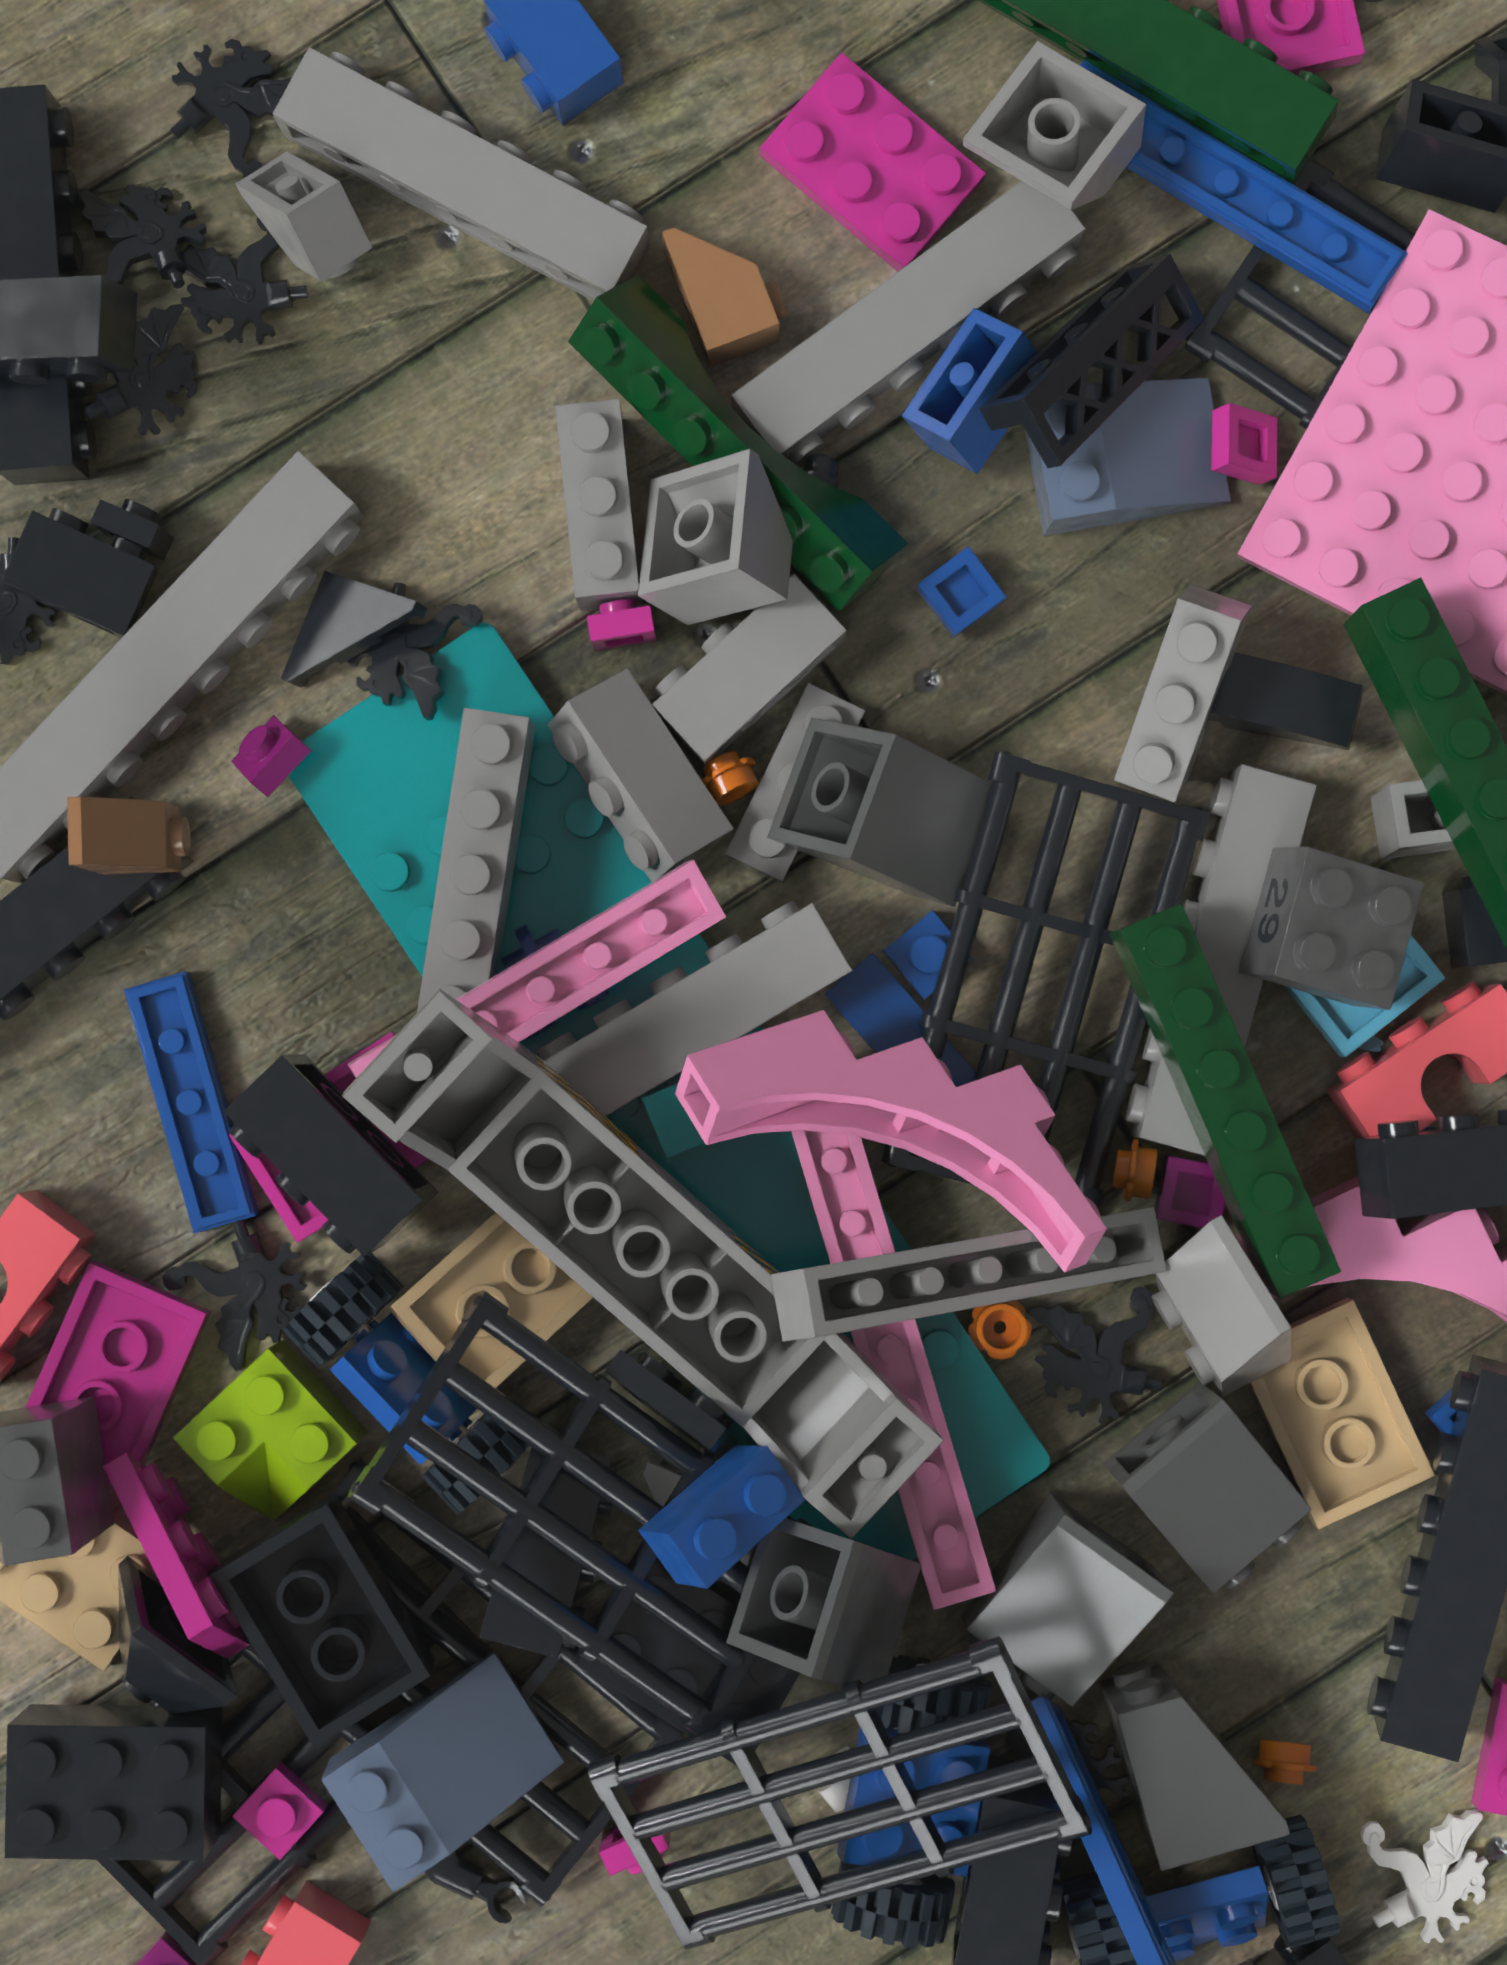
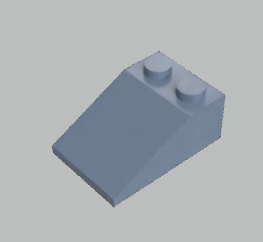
M1209 378L1144 381L1061 466L1046 467L1024 428L1043 536L1229 504L1231 498L1227 476L1211 471L1212 410H1214ZM1102 383L1086 384V398L1098 401L1101 398ZM1054 403L1044 413V416L1059 440L1065 434L1066 406Z
M494 1650L332 1756L321 1780L392 1892H395L451 1855L563 1764L564 1757Z

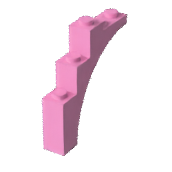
M824 1010L687 1055L675 1095L706 1145L754 1133L805 1130L854 1135L905 1149L950 1169L996 1199L1036 1236L1064 1273L1085 1265L1107 1230L1096 1205L1092 1200L1084 1196L1066 1170L1058 1150L1044 1138L1055 1117V1113L1050 1107L1046 1094L1041 1088L1035 1086L1021 1064L956 1087L952 1082L948 1067L942 1060L935 1057L923 1037L856 1060L849 1039L844 1033L837 1031Z
M1358 1176L1310 1198L1341 1270L1340 1273L1310 1286L1356 1279L1412 1281L1451 1291L1489 1309L1507 1323V1246L1495 1250L1493 1245L1499 1243V1235L1494 1223L1484 1209L1422 1215L1398 1227L1395 1221L1397 1219L1366 1217L1362 1215ZM1239 1232L1233 1234L1250 1260Z

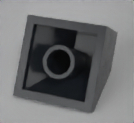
M127 1556L118 1564L119 1648L124 1671L122 1680L127 1689L138 1700L144 1703H150L153 1700L171 1714L228 1706L237 1697L229 1659L188 1640L159 1579Z

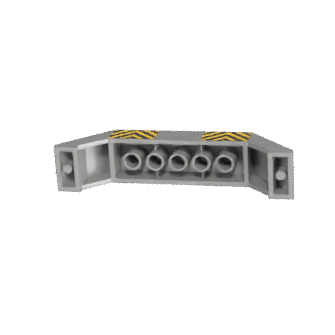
M439 989L343 1092L342 1097L395 1143L400 1141L447 1169L716 1405L722 1408L746 1430L759 1446H768L796 1487L801 1491L802 1496L851 1539L944 1441L929 1422L844 1333L782 1341L771 1274L780 1272L540 1057L443 990Z

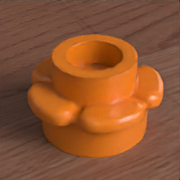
M732 751L714 758L703 767L706 777L702 779V782L719 807L740 800L758 787L759 781L752 769L756 762L752 757L739 759L737 753Z
M1139 1139L1132 1140L1130 1151L1118 1149L1116 1154L1112 1187L1124 1189L1123 1197L1128 1202H1130L1131 1196L1150 1199L1152 1193L1157 1149L1139 1146Z
M1017 1300L975 1307L972 1311L974 1320L969 1325L968 1332L969 1337L978 1350L987 1351L988 1355L993 1359L1003 1360L1011 1358L1020 1347L1026 1346L1031 1337L1032 1326L1031 1322L1024 1316L1025 1308ZM998 1321H1002L1006 1325L1005 1331L1002 1333L994 1331V1324Z
M1259 1739L1258 1759L1254 1758L1252 1762L1255 1766L1264 1767L1265 1781L1303 1785L1304 1771H1317V1766L1311 1765L1312 1745Z

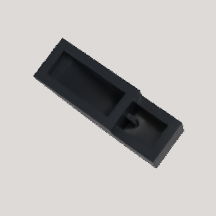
M1234 653L1230 667L1227 669L1219 686L1207 720L1220 722L1224 728L1349 750L1364 687L1363 685L1299 667Z

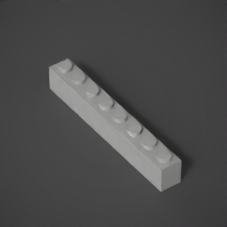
M299 451L291 457L0 767L1 879L20 883L24 878L28 879L56 856L52 848L68 832L67 797H101L112 785L120 787L129 781L143 763L139 756L156 738L159 741H163L180 727L187 715L183 709L199 692L204 695L208 694L224 680L230 670L226 663L243 645L246 648H251L268 633L273 625V620L270 616L286 599L294 602L307 592L317 577L314 569L330 552L337 556L346 550L356 539L360 532V527L357 524L364 515L348 496Z

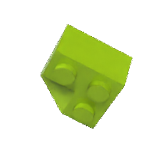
M282 1339L261 1354L180 1430L173 1439L218 1487L272 1521H275L369 1431Z

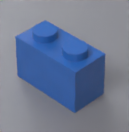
M484 0L490 25L484 28V32L489 42L504 62L509 61L511 58L515 59L526 75L521 79V84L533 104L541 113L550 108L562 126L624 83L620 57L579 0Z
M973 308L902 414V417L930 450L978 474L1008 430V428L991 431L979 408L1028 362L1037 351L1023 331Z
M735 1445L638 1531L677 1584L708 1589L806 1499L802 1496L768 1446Z

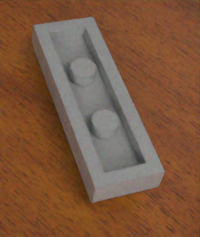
M808 683L725 853L727 857L783 883L798 850L771 840L767 836L811 717L858 727L865 714L864 709Z

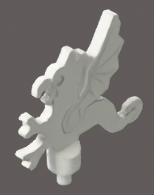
M1477 1809L1466 1810L1460 1816L1448 1813L1442 1825L1430 1828V1840L1423 1844V1861L1414 1851L1408 1849L1382 1848L1380 1843L1385 1840V1831L1377 1821H1369L1362 1826L1361 1838L1367 1844V1853L1378 1866L1400 1871L1407 1888L1385 1899L1383 1902L1386 1909L1372 1916L1378 1928L1392 1921L1399 1928L1420 1916H1424L1426 1922L1420 1933L1421 1939L1426 1943H1430V1940L1435 1938L1438 1942L1443 1943L1444 1939L1438 1931L1437 1924L1440 1917H1447L1450 1920L1451 1926L1456 1931L1460 1929L1461 1923L1469 1924L1470 1919L1465 1913H1456L1452 1908L1454 1902L1458 1899L1467 1901L1470 1892L1475 1894L1473 1901L1477 1905L1485 1900L1486 1892L1482 1888L1485 1878L1482 1873L1489 1863L1484 1856L1477 1859V1854L1472 1848L1466 1849L1463 1853L1467 1840L1483 1819L1480 1811ZM1457 1862L1454 1867L1448 1869L1449 1865Z

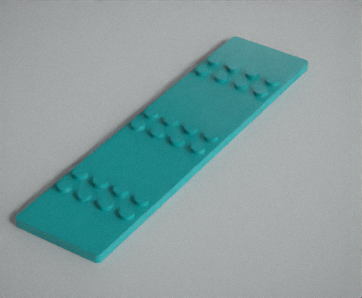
M481 623L479 627H473L431 655L434 658V665L443 671L440 685L445 693L436 702L437 712L433 720L427 721L423 717L414 692L403 680L402 674L399 677L406 693L404 699H398L393 696L391 706H385L380 696H369L303 740L302 742L311 752L288 776L422 977L464 708L529 717L536 727L498 974L652 883L644 870H640L630 861L624 848L623 838L609 817L601 814L592 803L588 785L574 764L565 760L557 750L553 740V732L548 726L554 718L553 714L496 629L489 623ZM697 934L519 1043L540 1057L537 1053L539 1049L568 1032H571L577 1042L598 1029L593 1018L611 1006L627 999L633 1009L653 997L654 994L649 985L680 966L684 968L689 976L708 965L710 961L705 952L709 950V947L701 935ZM760 1025L759 1027L753 1029L752 1031L748 1032L747 1034H745V1035H743V1036H746V1035H749V1034H752V1033H755V1032H758V1031H761V1030H764V1029H763L762 1026ZM682 1072L606 1116L780 1273L831 1264L791 1131L754 1133L710 1145L702 1144L666 1159L642 1098L679 1083ZM882 1207L895 1252L911 1250ZM949 1312L915 1319L973 1515L976 1518L1046 1471L1050 1464V1457L955 1314ZM851 1331L843 1332L854 1344ZM696 1387V1389H697L700 1393H702L704 1396H706L702 1391H700V1390ZM728 1414L726 1415L734 1421L728 1430L738 1441L739 1445L759 1446L741 1425ZM897 1490L851 1540L912 1561L918 1556ZM807 1500L789 1515L795 1520L803 1518L817 1529L851 1539Z

